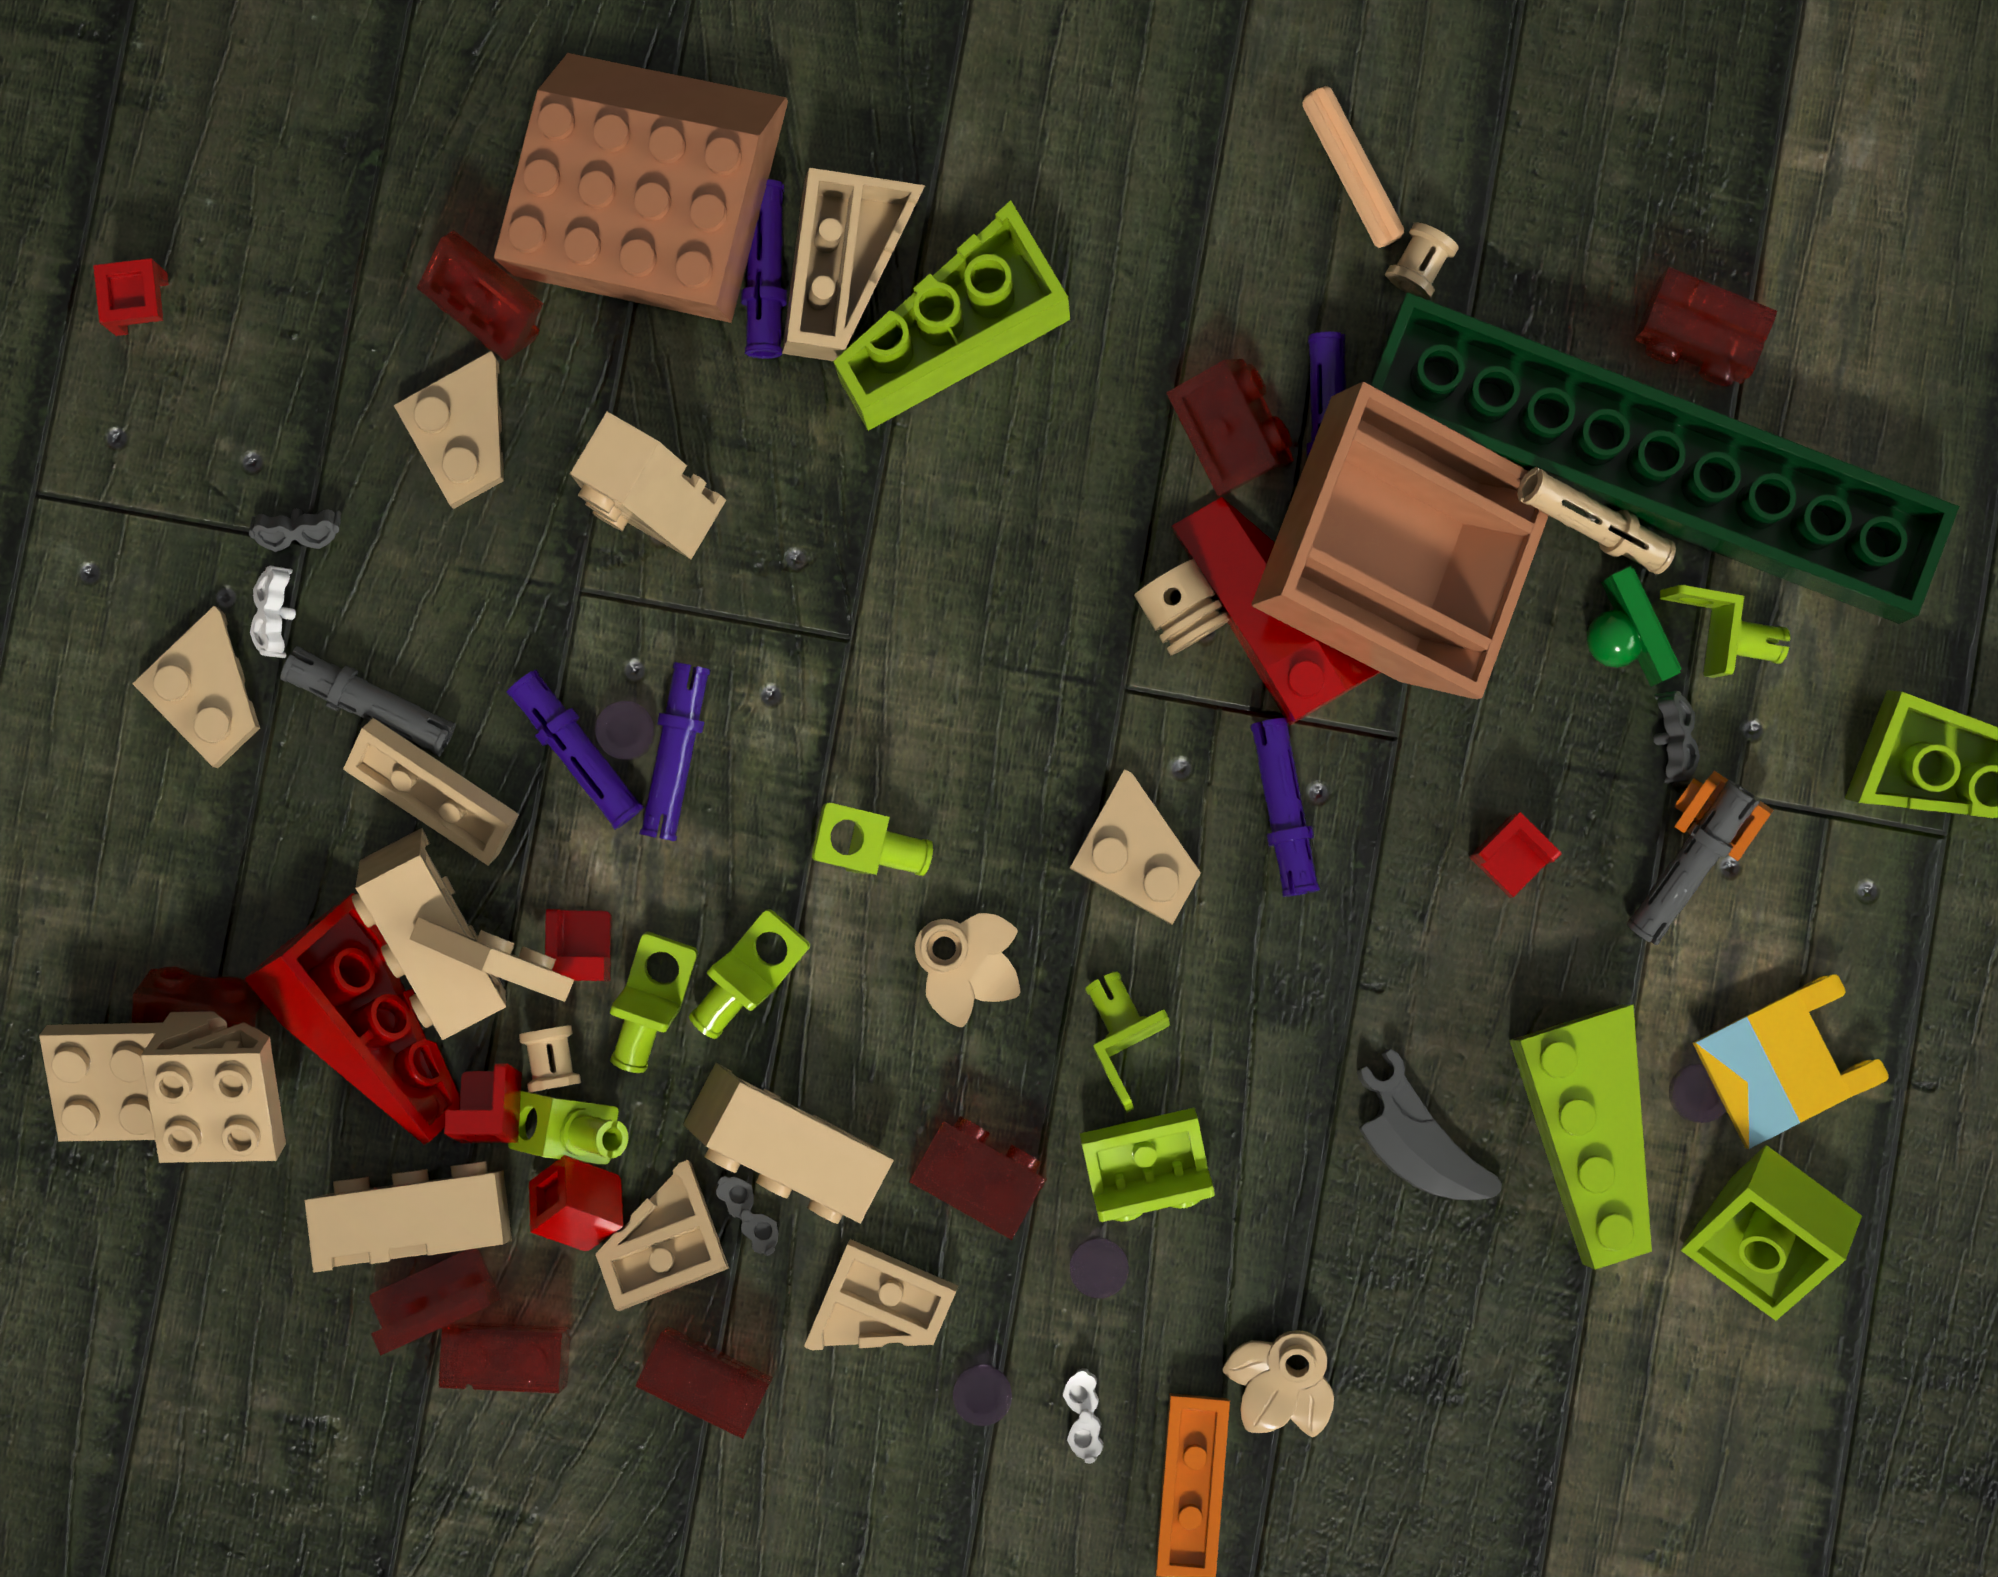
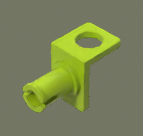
M1677 585L1660 590L1659 599L1712 609L1703 672L1705 677L1716 678L1732 675L1735 670L1737 655L1767 660L1776 664H1781L1785 660L1789 647L1775 644H1778L1779 640L1790 641V631L1787 627H1774L1742 621L1743 595L1686 585Z
M825 803L821 810L812 858L818 862L844 867L846 871L852 873L877 875L879 865L924 876L932 860L933 843L928 839L921 840L887 831L890 818L888 816L835 803ZM842 820H850L855 823L848 855L837 852L831 843V831Z
M765 910L734 948L707 971L708 976L716 984L698 1007L689 1014L692 1024L704 1035L717 1039L743 1006L752 1011L775 991L809 950L810 943L773 910ZM773 932L784 939L787 945V955L784 961L770 964L759 957L756 950V941L762 933Z
M645 932L641 936L626 986L613 1002L610 1010L611 1015L624 1019L615 1051L610 1059L613 1065L632 1073H644L647 1070L648 1058L657 1031L666 1032L681 1009L698 956L696 948L651 932ZM657 952H666L672 955L679 966L677 978L667 983L652 979L646 968L649 956Z
M1112 972L1105 975L1104 979L1114 998L1113 1000L1108 999L1099 979L1089 984L1085 991L1090 995L1109 1032L1104 1040L1093 1045L1095 1053L1127 1113L1133 1110L1134 1106L1109 1057L1169 1027L1170 1022L1165 1010H1161L1149 1017H1140L1121 980L1120 973Z
M521 1091L518 1143H508V1147L512 1150L545 1158L561 1159V1157L566 1155L582 1162L606 1165L610 1162L611 1158L620 1156L626 1149L628 1131L622 1122L617 1121L619 1111L615 1106L559 1099ZM534 1107L537 1113V1126L533 1136L528 1139L525 1130L526 1119L530 1110Z

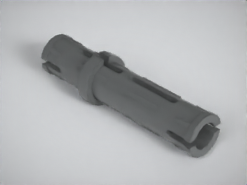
M299 646L293 649L292 655H289L282 669L281 680L303 688L326 700V706L337 712L342 708L368 721L375 718L403 738L432 752L434 755L439 757L442 755L443 747H447L455 730L456 723L434 715L412 702L369 683L367 680L358 677V670L346 665L342 669L316 657Z
M1728 780L1699 822L1693 821L1689 826L1687 832L1690 835L1684 842L1683 847L1657 880L1641 906L1638 907L1633 916L1627 921V926L1646 941L1659 945L1672 922L1681 913L1712 866L1716 864L1721 856L1727 857L1733 849V846L1730 844L1745 820L1759 805L1760 800L1739 784Z

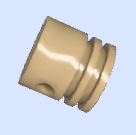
M1194 559L1171 569L1144 586L1134 595L1155 631L1159 629L1163 631L1159 636L1162 643L1169 641L1170 646L1167 648L1170 656L1198 642L1230 620L1227 613H1219L1222 605L1219 600L1212 601L1211 598L1215 593ZM1179 590L1181 599L1179 603L1174 605L1171 601V596L1174 591Z

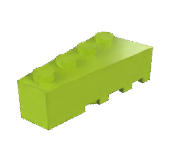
M1011 200L995 214L996 219L977 236L973 234L958 247L957 254L933 276L929 274L913 288L914 293L894 311L889 310L834 360L840 383L868 431L1070 320L1068 296Z
M1887 690L1845 799L1873 805L1998 818V727L1901 691Z
M1634 1004L1611 1007L1509 1040L1582 1264L1596 1270L1652 1252Z

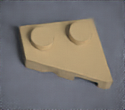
M492 351L394 405L441 491L453 509L504 481L503 453L501 452L500 443L502 419L498 397L499 362Z
M213 606L132 684L212 767L219 768L260 729L253 703L248 699L244 686L245 677L239 658L235 657L226 625H228L226 615L216 606Z
M1125 769L1070 867L1071 870L1171 925L1177 918L1201 874L1131 772Z
M418 917L409 939L480 971L564 1002L574 982V979L552 970L556 959L522 946L519 956L511 954L515 943L483 930L480 931L476 940Z
M689 1160L679 1163L672 1170L673 1175L650 1199L647 1198L636 1209L620 1232L614 1233L596 1253L612 1303L617 1311L624 1310L729 1269L695 1171Z
M850 1239L804 1347L810 1350H823L824 1346L857 1344L859 1348L883 1347L888 1343H901L904 1346L934 1345L958 1285Z

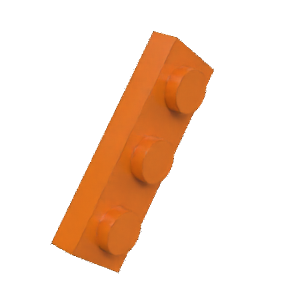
M1169 1394L1155 1565L1156 1576L1216 1577L1230 1400L1228 1398Z

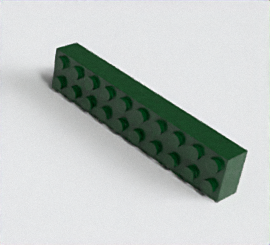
M1408 292L1398 307L1369 385L1528 471L1535 467L1542 469L1551 477L1585 493L1587 496L1616 512L1627 510L1639 519L1640 524L1897 624L1919 616L1960 507Z

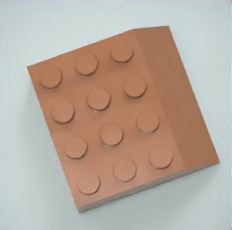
M567 53L537 90L494 259L516 277L732 323L766 183L770 175L788 104L787 98Z
M1361 382L1331 396L1251 606L1399 682L1477 700L1482 698L1549 515L1518 500V487L1525 474L1529 472L1528 470L1373 386Z

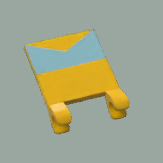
M1837 974L1821 976L1796 991L1693 1042L1745 1149H1750L1852 1096L1876 1087L1889 1078L1888 1072L1880 1059L1861 1061L1840 1074L1809 1012L1844 996L1846 993L1845 987Z

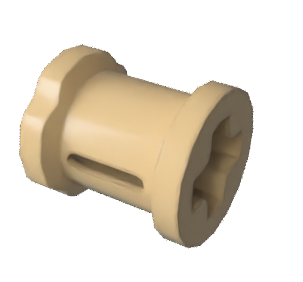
M1417 222L1413 224L1409 231L1412 239L1398 264L1390 265L1385 276L1392 284L1404 292L1429 300L1435 291L1432 283L1446 258H1453L1459 247L1452 238L1440 230Z
M571 1025L519 1034L520 1043L527 1045L532 1081L527 1084L528 1092L581 1083L580 1074L574 1073L568 1043V1037L573 1034ZM547 1045H549L554 1069L553 1073L550 1071L549 1059L546 1048Z

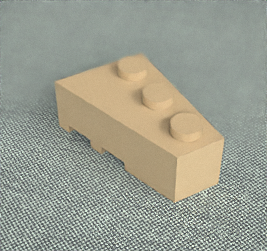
M816 168L808 169L803 184L782 354L834 361L845 351L925 185Z
M606 412L570 473L581 488L578 496L587 501L585 505L594 510L592 514L620 531H623L627 523L691 560L726 502V499L720 494L706 488L707 483L701 477L695 474L691 478L685 476L683 472L687 465L661 442L609 412Z
M423 828L360 860L355 887L358 893L352 896V901L364 924L368 928L376 924L387 944L381 947V951L394 976L399 978L405 975L416 993L410 996V1002L418 1019L425 1028L434 1025L441 1039L444 1040L506 1008V990L499 977L480 971L409 940L418 917L477 940L478 938L473 926H468L451 896L455 891L448 877L441 878L425 850V847L430 842Z
M715 1063L683 1124L700 1142L708 1147L704 1157L734 1173L737 1172L741 1164L760 1173L756 1183L787 1199L792 1190L810 1198L811 1200L807 1208L833 1223L838 1224L844 1215L861 1224L894 1160L871 1144L816 1115H811L781 1100L780 1096L767 1089L762 1090L732 1074L731 1070Z
M486 1161L451 1166L452 1177L429 1180L428 1169L392 1174L393 1185L370 1188L369 1177L334 1181V1193L305 1200L313 1273L332 1270L333 1267L367 1262L375 1264L389 1262L390 1259L426 1254L429 1256L503 1245L512 1241L504 1171L487 1172Z

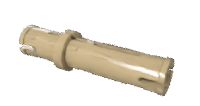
M1536 467L1525 474L1521 480L1517 493L1519 501L1539 509L1564 525L1599 542L1600 549L1612 557L1623 555L1646 567L1648 571L1654 574L1664 572L1672 563L1676 552L1675 543L1640 525L1639 519L1627 510L1616 512ZM1562 501H1565L1571 504L1572 506L1582 510L1586 513V516L1584 517L1574 512L1573 510L1563 506ZM1596 519L1600 520L1598 524L1595 523ZM1609 526L1631 537L1632 541L1630 542L1609 531Z

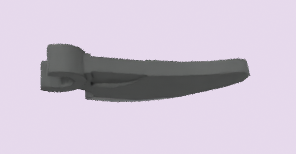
M1388 1049L1381 1053L1390 1067V1073L1383 1081L1377 1080L1367 1066L1357 1070L1359 1081L1365 1088L1376 1092L1380 1104L1377 1116L1361 1124L1359 1130L1374 1154L1394 1174L1420 1190L1454 1200L1488 1199L1497 1196L1501 1192L1502 1183L1498 1176L1476 1163L1462 1151L1428 1112L1405 1077L1404 1062L1397 1052Z

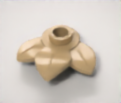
M979 913L962 923L950 919H938L924 926L917 936L915 942L916 958L921 967L928 972L926 997L932 1008L952 1025L957 1027L965 1026L971 1015L975 999L1000 1002L1014 999L1020 994L1016 970L1009 959L1002 953L1015 939L1018 930L1004 918L994 914ZM948 937L954 941L956 951L950 959L941 960L934 955L933 944L938 938Z
M1300 1330L1289 1331L1280 1335L1274 1342L1251 1340L1240 1345L1231 1353L1223 1367V1373L1236 1383L1246 1386L1242 1396L1240 1411L1243 1425L1248 1432H1272L1283 1427L1290 1419L1311 1437L1317 1436L1325 1428L1333 1411L1334 1392L1324 1377L1328 1361L1327 1352L1323 1343L1316 1336ZM1292 1355H1302L1308 1360L1309 1364L1304 1369L1295 1370L1287 1364V1359Z

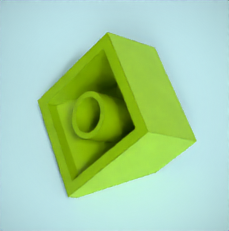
M1765 1145L1731 1177L1686 1239L1681 1251L1777 1321L1846 1260L1862 1215L1769 1146Z

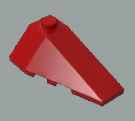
M1223 497L1218 498L1172 525L1171 528L1190 560H1195L1214 591L1213 599L1220 601L1222 614L1227 613L1229 616V626L1283 717L1288 719L1289 726L1381 673L1251 606L1275 542Z
M352 893L283 944L244 979L283 1027L424 1145L430 1142L445 1127L446 1110H460V1095L437 1044L427 1040L410 1002V996L414 995L413 989L405 991L400 978H396L388 967L381 951V947L387 943L376 924L369 928L364 924L353 904L352 896L355 894Z

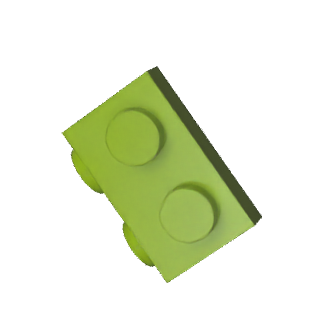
M1195 1108L1079 1133L1098 1218L1101 1222L1110 1220L1130 1221L1140 1217L1145 1212L1168 1207L1188 1208L1196 1205L1200 1200L1211 1198L1215 1195Z

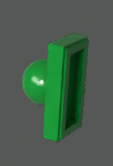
M1628 567L1602 581L1601 584L1614 610L1601 613L1592 621L1588 628L1586 640L1592 656L1603 665L1615 668L1627 666L1638 659L1650 687L1680 674V664L1634 568Z

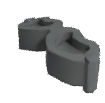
M296 508L292 510L291 518L283 515L269 517L264 514H258L256 517L252 516L249 535L259 545L274 552L287 548L293 540H297L304 546L320 549L329 544L335 538L336 533L339 532L342 513L340 510L334 512L327 509L318 514H303L301 509Z
M1680 691L1655 694L1659 709L1663 713L1664 726L1667 731L1655 734L1653 737L1656 745L1668 744L1669 761L1666 767L1667 777L1665 778V783L1688 781L1694 774L1700 758L1697 743L1691 736L1695 725V712L1687 699L1681 695Z
M721 1177L717 1182L716 1195L719 1199L725 1201L730 1215L741 1219L742 1234L752 1241L754 1252L765 1254L766 1256L773 1254L778 1242L777 1222L763 1214L751 1213L754 1203L751 1184L737 1177Z

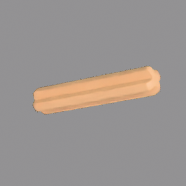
M1324 86L1312 91L1304 97L1303 108L1374 245L1381 248L1394 243L1404 234V227L1333 90L1328 86Z

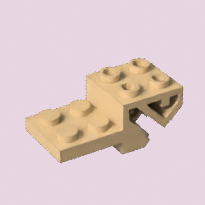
M214 1011L170 1012L163 1023L47 1025L39 1035L58 1142L155 1140L159 1163L277 1161L286 1145L270 1037L245 1022L227 1028L226 1021Z

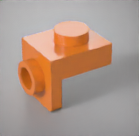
M1716 771L1708 777L1704 784L1694 778L1674 806L1683 813L1674 827L1685 833L1693 821L1699 822L1715 802L1728 779ZM1760 801L1759 805L1745 820L1730 844L1733 846V849L1728 854L1729 856L1739 861L1774 811L1772 808Z

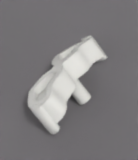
M266 567V570L258 578L253 588V599L258 611L253 617L250 635L256 649L263 656L286 658V653L283 652L285 644L281 635L282 619L293 620L296 615L295 609L282 607L285 587L293 571L289 568Z
M1082 1368L1070 1377L1062 1396L1068 1406L1080 1414L1070 1429L1067 1441L1077 1457L1084 1459L1085 1463L1091 1464L1101 1454L1104 1445L1099 1437L1102 1424L1099 1418L1094 1415V1410L1099 1403V1398L1095 1392L1097 1378L1088 1369Z

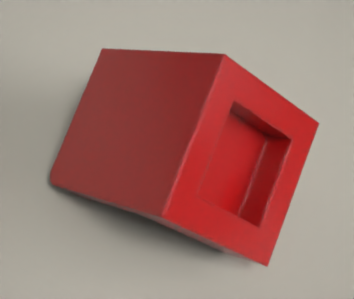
M152 258L93 265L99 323L115 336L128 335V325L164 321L160 286L169 285L168 274Z
M1521 812L1509 816L1469 858L1509 898H1513L1546 864L1553 863L1562 853Z
M546 909L545 955L556 959L552 970L574 979V981H611V913L608 911Z
M508 1063L495 1064L494 1071L464 1072L461 1076L460 1110L445 1111L444 1134L460 1143H518L522 1073Z
M564 1155L529 1181L530 1233L582 1251L593 1249L623 1227L622 1183L620 1176Z

